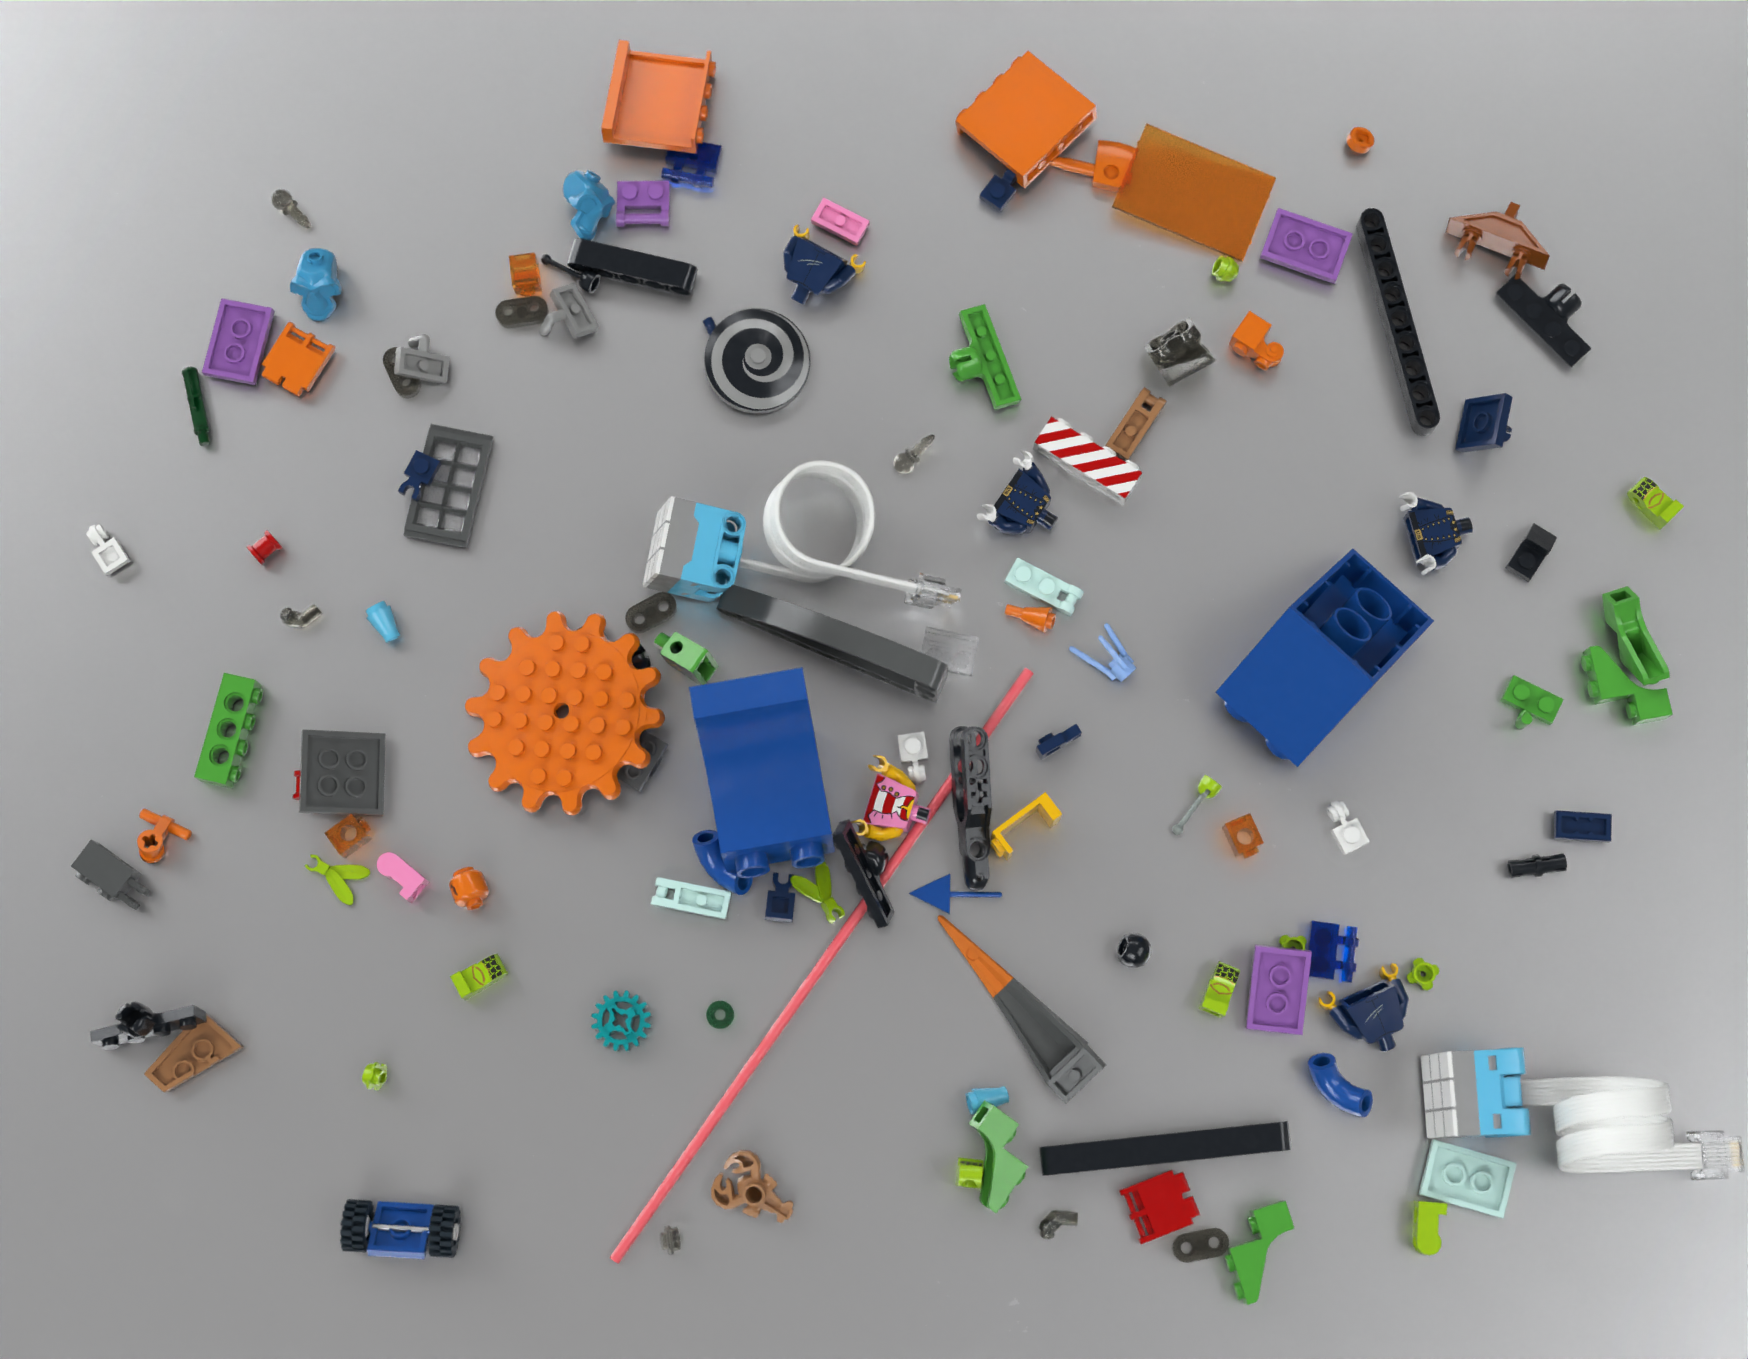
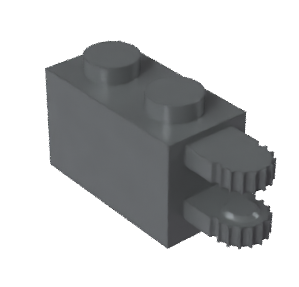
M94 840L89 841L71 865L72 868L78 871L75 876L87 885L91 882L99 887L97 892L109 901L112 898L118 899L134 910H137L140 904L127 895L130 889L134 887L137 892L148 896L151 892L137 881L142 875L140 872Z

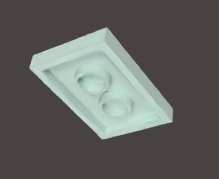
M1432 1139L1418 1195L1504 1219L1517 1163Z

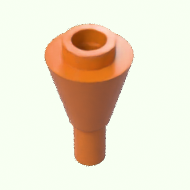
M1007 604L1005 609V615L1020 618L1043 633H1046L1048 629L1052 630L1056 619V614L1052 613V607L1021 608Z

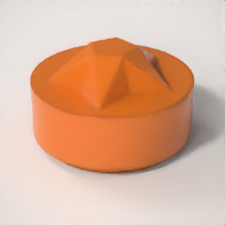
M1355 127L1347 136V144L1357 153H1367L1374 144V137L1369 130Z

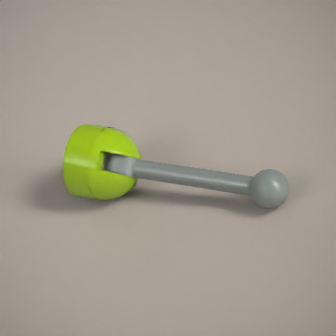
M1204 775L1198 784L1200 796L1180 823L1173 826V833L1176 835L1182 834L1183 826L1203 799L1215 797L1222 789V786L1209 776Z

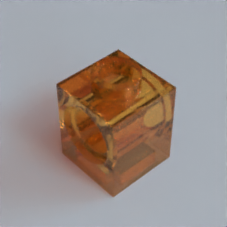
M535 252L509 256L512 286L516 295L531 296L536 292L542 291L539 262Z
M352 813L325 832V835L339 855L347 858L372 840L368 833L371 830L368 823L362 816L358 819ZM350 828H356V837L351 841H346V831Z
M1250 813L1232 820L1222 827L1235 858L1243 855L1244 859L1259 853L1258 848L1264 844ZM1240 831L1247 832L1251 837L1250 844H1241L1237 839V833Z

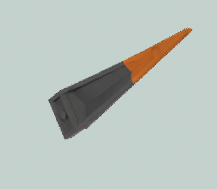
M939 915L938 921L972 966L1007 1018L1045 1082L1066 1104L1106 1064L1087 1045L1088 1042L944 916Z

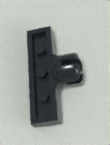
M1514 275L1496 294L1572 368L1591 350V347L1567 323L1568 319L1581 307V299L1574 293L1563 304L1562 301L1571 293V288L1565 284L1557 285L1546 297L1542 298L1521 278L1514 279Z
M850 819L841 821L832 835L834 846L837 850H840L844 858L845 868L851 873L856 883V890L863 897L867 905L870 918L874 919L878 928L888 926L895 911L880 882V875L888 864V853H884L885 847L878 842L869 841L867 846L864 843L861 844Z
M131 1002V1005L127 1003L116 1014V1020L121 1023L90 1031L91 1042L101 1046L104 1050H113L119 1048L120 1044L127 1042L141 1043L147 1037L168 1036L174 1030H192L198 1024L207 1022L206 1011L191 1005L163 1013H153L149 1007L139 1002Z

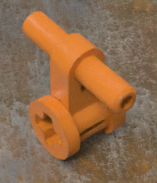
M145 808L139 814L141 819L155 825L153 830L143 831L137 839L140 857L147 863H156L163 858L165 854L163 841L169 832L184 840H189L192 835L191 830L174 823L175 820L166 815L160 816Z

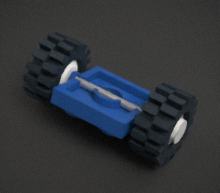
M348 1199L344 1205L343 1220H341L342 1229L340 1230L342 1251L368 1252V1256L425 1259L428 1246L431 1257L454 1258L456 1255L461 1222L459 1206L378 1201L374 1216V1206L370 1200Z

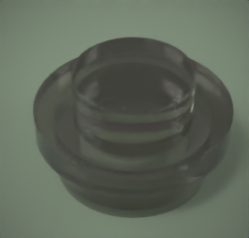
M665 1226L664 1232L660 1233V1243L662 1250L667 1249L669 1255L674 1254V1251L680 1250V1236L677 1227Z

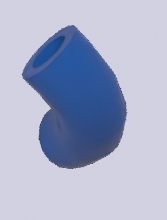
M704 830L693 836L694 849L708 875L720 886L738 895L747 893L752 886L753 878L738 877L736 869L726 871L720 852L717 831Z
M1320 1053L1309 1059L1308 1067L1313 1082L1326 1100L1338 1109L1358 1117H1366L1370 1113L1373 1103L1371 1091L1357 1087L1347 1081L1339 1072L1336 1059L1332 1054Z

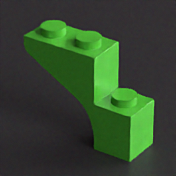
M1628 586L1602 594L1605 622L1617 633L1620 662L1643 685L1656 684L1660 680L1670 678L1668 666L1645 625L1639 597Z
M1591 646L1583 652L1581 664L1583 670L1588 673L1589 682L1587 683L1589 696L1594 698L1595 705L1627 699L1626 713L1628 718H1632L1633 725L1665 720L1673 715L1667 688L1653 690L1637 686L1600 646Z
M984 1100L968 1124L979 1132L986 1148L982 1189L980 1190L979 1199L984 1206L997 1214L999 1209H1002L1007 1204L1009 1195L1014 1187L1023 1181L1025 1171L1029 1166L1004 1149V1146L1015 1137L1019 1124L997 1107Z
M1286 1201L1276 1202L1251 1210V1217L1248 1218V1223L1252 1234H1257L1258 1239L1226 1248L1228 1255L1224 1256L1227 1268L1229 1272L1234 1271L1237 1283L1233 1284L1238 1300L1243 1299L1246 1305L1255 1303L1259 1298L1266 1254L1271 1242L1280 1234L1295 1229Z

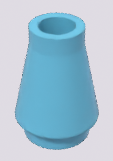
M381 601L366 610L368 615L366 619L379 632L386 643L400 636L391 606H387L385 601Z
M1006 1087L974 1088L971 1092L966 1093V1102L970 1114L974 1115L984 1100L995 1107L1009 1103Z

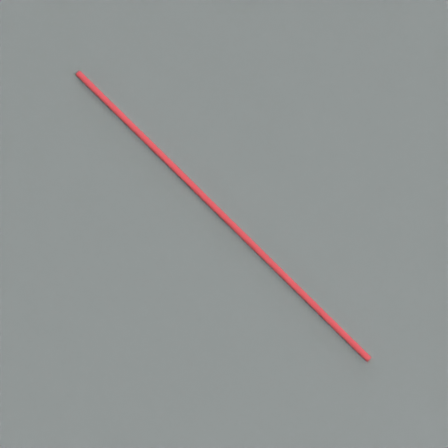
M1024 668L982 729L985 730L988 738L1034 673L1029 669ZM979 733L976 736V746L981 742ZM960 760L958 762V770L962 773V762ZM951 773L926 807L931 809L928 823L952 791ZM916 822L880 875L882 887L886 885L928 823ZM863 898L611 1254L610 1258L618 1264L867 912V905Z

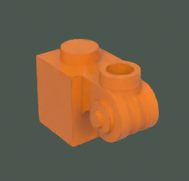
M1251 311L1247 313L1229 343L1237 354L1254 358V363L1265 371L1269 367L1277 366L1284 354V349L1280 343L1272 342L1268 345L1265 343L1264 339L1272 325Z

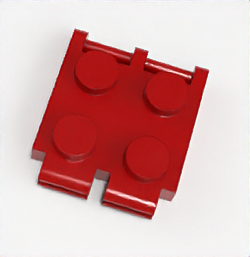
M1170 1170L1119 1190L1121 1196L1124 1195L1131 1214H1129L1131 1220L1134 1219L1141 1238L1138 1239L1140 1244L1193 1224L1191 1218L1200 1215L1193 1196L1183 1199L1182 1194L1190 1191L1183 1172L1174 1175L1173 1171ZM1130 1192H1131L1132 1195H1133L1134 1201H1135V1203H1136L1137 1208H1138L1139 1211H1136V1209H1135V1207H1134L1133 1201H1132L1131 1196H1130V1194H1129ZM1139 1217H1141L1142 1220H1143L1144 1226H1145V1228H1146V1230H1147V1233H1148L1147 1236H1146V1234H1145V1232H1144V1229H1143V1227H1142V1224H1141V1222H1140Z

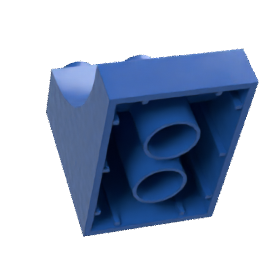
M1352 548L1285 611L1215 693L1225 701V707L1232 717L1241 722H1248L1265 737L1268 749L1275 756L1285 760L1289 759L1298 767L1426 631L1434 620Z
M803 668L689 687L693 717L700 740L712 799L720 852L726 871L736 869L738 877L754 878L767 874L770 871L769 864L791 860L792 866L795 868H810L822 864L825 861L824 854L835 852Z

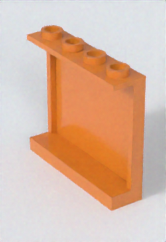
M619 40L601 126L603 142L696 153L698 143L702 144L704 138V128H701L702 121H707L708 106L705 105L706 99H711L712 84L709 81L710 77L714 78L716 73V62L712 61L711 51L707 50L706 59L631 51L629 41Z
M1027 51L1022 57H1017L1004 74L998 75L993 85L986 91H982L968 109H963L955 121L959 135L964 132L1016 174L1017 183L1025 189L1097 119V112L1094 103Z

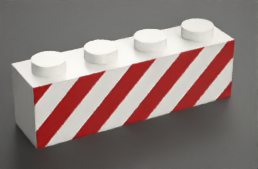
M1051 416L1035 440L1033 450L1116 502L1124 505L1141 479L1142 472L1139 471L1140 468L1132 461H1123L1118 458L1116 452L1107 446L1100 447L1094 443V439L1084 432L1079 434L1074 431L1067 421L1061 418L1055 419Z

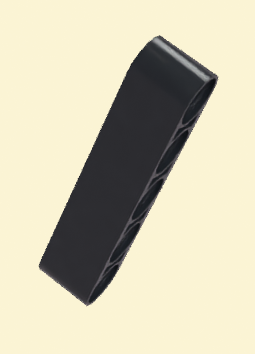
M574 239L567 266L575 271L584 272L590 270L601 277L685 296L691 295L698 271L697 267L686 262L585 239Z

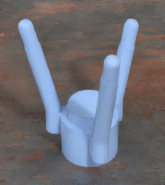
M1105 623L1104 627L1120 654H1117L1103 636L1100 635L1098 639L1114 658L1108 664L1112 668L1111 670L1075 647H1069L1071 652L1106 674L1112 681L1117 678L1122 682L1136 669L1133 659L1127 654L1108 623Z

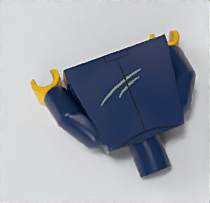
M799 225L794 226V236L790 238L783 251L784 270L787 272L786 278L797 284L791 298L805 305L811 292L818 296H823L843 287L855 274L861 273L866 264V261H864L863 264L856 265L854 262L857 260L858 255L854 254L850 259L849 265H847L848 261L810 241L809 228L806 229L805 233L799 234Z
M1394 963L1390 965L1393 972L1392 975L1387 974L1384 966H1382L1379 970L1382 981L1339 1000L1340 1005L1338 1006L1335 1004V995L1330 991H1327L1329 997L1332 998L1330 1004H1324L1319 997V1005L1323 1009L1330 1010V1016L1342 1031L1356 1040L1363 1039L1368 1044L1377 1041L1381 1051H1389L1396 1046L1392 1034L1404 1028L1403 1019L1406 1017L1409 1002L1401 980L1396 977L1399 970L1398 966Z

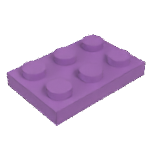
M1278 208L1260 258L1335 284L1353 233Z
M221 298L202 369L204 376L256 385L275 313L273 308Z
M1255 944L1246 1029L1303 1034L1311 950Z

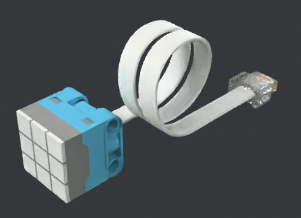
M811 461L796 467L773 489L766 502L763 515L765 539L773 555L787 568L741 557L746 529V520L742 514L671 496L657 512L642 587L704 602H712L734 584L737 569L742 567L808 583L823 582L838 575L905 591L904 603L932 609L937 605L951 608L952 604L960 602L962 592L960 588L945 585V578L924 573H918V579H909L907 582L849 568L863 554L871 539L875 523L874 501L867 484L855 471L831 461ZM800 478L823 479L841 488L849 497L855 510L857 528L853 547L842 564L836 565L810 558L798 551L786 537L780 519V504L783 492L791 481ZM727 520H731L736 524L737 532H735V526L727 522Z
M1524 1048L1446 1051L1421 1056L1427 1138L1483 1136L1485 1138L1531 1135L1529 1109L1519 1106L1554 1105L1555 1133L1562 1137L1556 1142L1558 1168L1562 1171L1570 1173H1608L1693 1169L1690 1173L1691 1180L1728 1179L1729 1172H1745L1741 1136L1725 1137L1723 1130L1687 1132V1139L1690 1142L1674 1143L1673 1122L1670 1118L1662 1116L1671 1111L1669 1085L1665 1082L1633 1077L1521 1079V1075L1526 1074Z

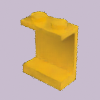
M1046 792L992 831V844H990V847L999 858L1004 856L1006 860H1009L1013 854V849L1003 836L1038 811L1050 828L1059 823L1062 813Z

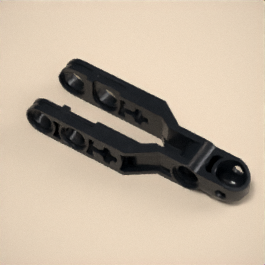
M959 726L951 731L949 737L953 809L958 826L959 851L963 859L964 882L970 890L974 891L982 890L989 879V825L992 811L988 736L984 729L972 726ZM960 731H963L959 745L956 741V736ZM973 731L980 734L981 742L978 746H976V737ZM977 759L981 761L983 766L979 774L977 767ZM960 760L962 762V773L958 770V762ZM980 791H983V797H980ZM974 842H977L980 847L976 856H972L970 853V846Z

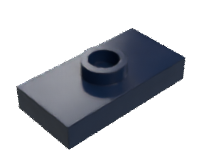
M1558 810L1554 812V839L1611 842L1612 814Z

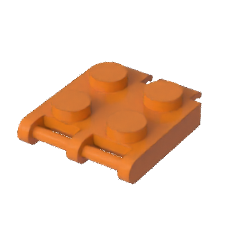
M288 322L262 363L265 368L262 376L278 386L284 380L282 387L299 397L304 390L310 391L336 347L332 344L326 345L317 340L314 334H307L297 329L294 323ZM292 332L305 338L304 341L292 335ZM312 343H314V344H316L317 346H319V347L325 349V351L323 352V351L319 350L318 348L312 346Z

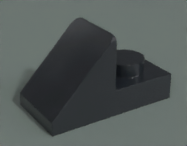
M1533 523L1505 568L1529 582L1544 558L1550 553L1557 537Z

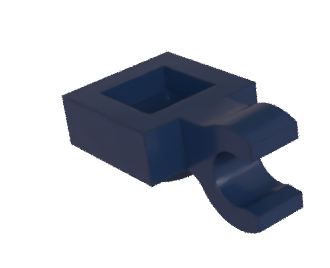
M1007 168L1002 178L994 175L980 193V199L1001 213L1016 193V189L1012 186L1017 180L1016 174Z

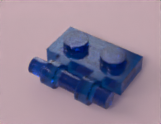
M703 142L702 144L698 143L696 153L667 150L665 162L666 164L674 165L673 169L663 168L661 178L669 179L671 183L676 184L685 182L694 184V187L702 188L703 186L712 188L714 177L705 175L706 172L717 174L722 146ZM683 168L696 169L697 172L695 174L684 172Z
M1318 921L1310 922L1307 950L1312 952L1310 978L1334 980L1335 970L1342 971L1341 982L1352 983L1353 972H1356L1357 966L1354 963L1355 949L1359 947L1357 927L1347 926L1346 936H1339L1340 924ZM1337 945L1345 946L1343 961L1336 960Z

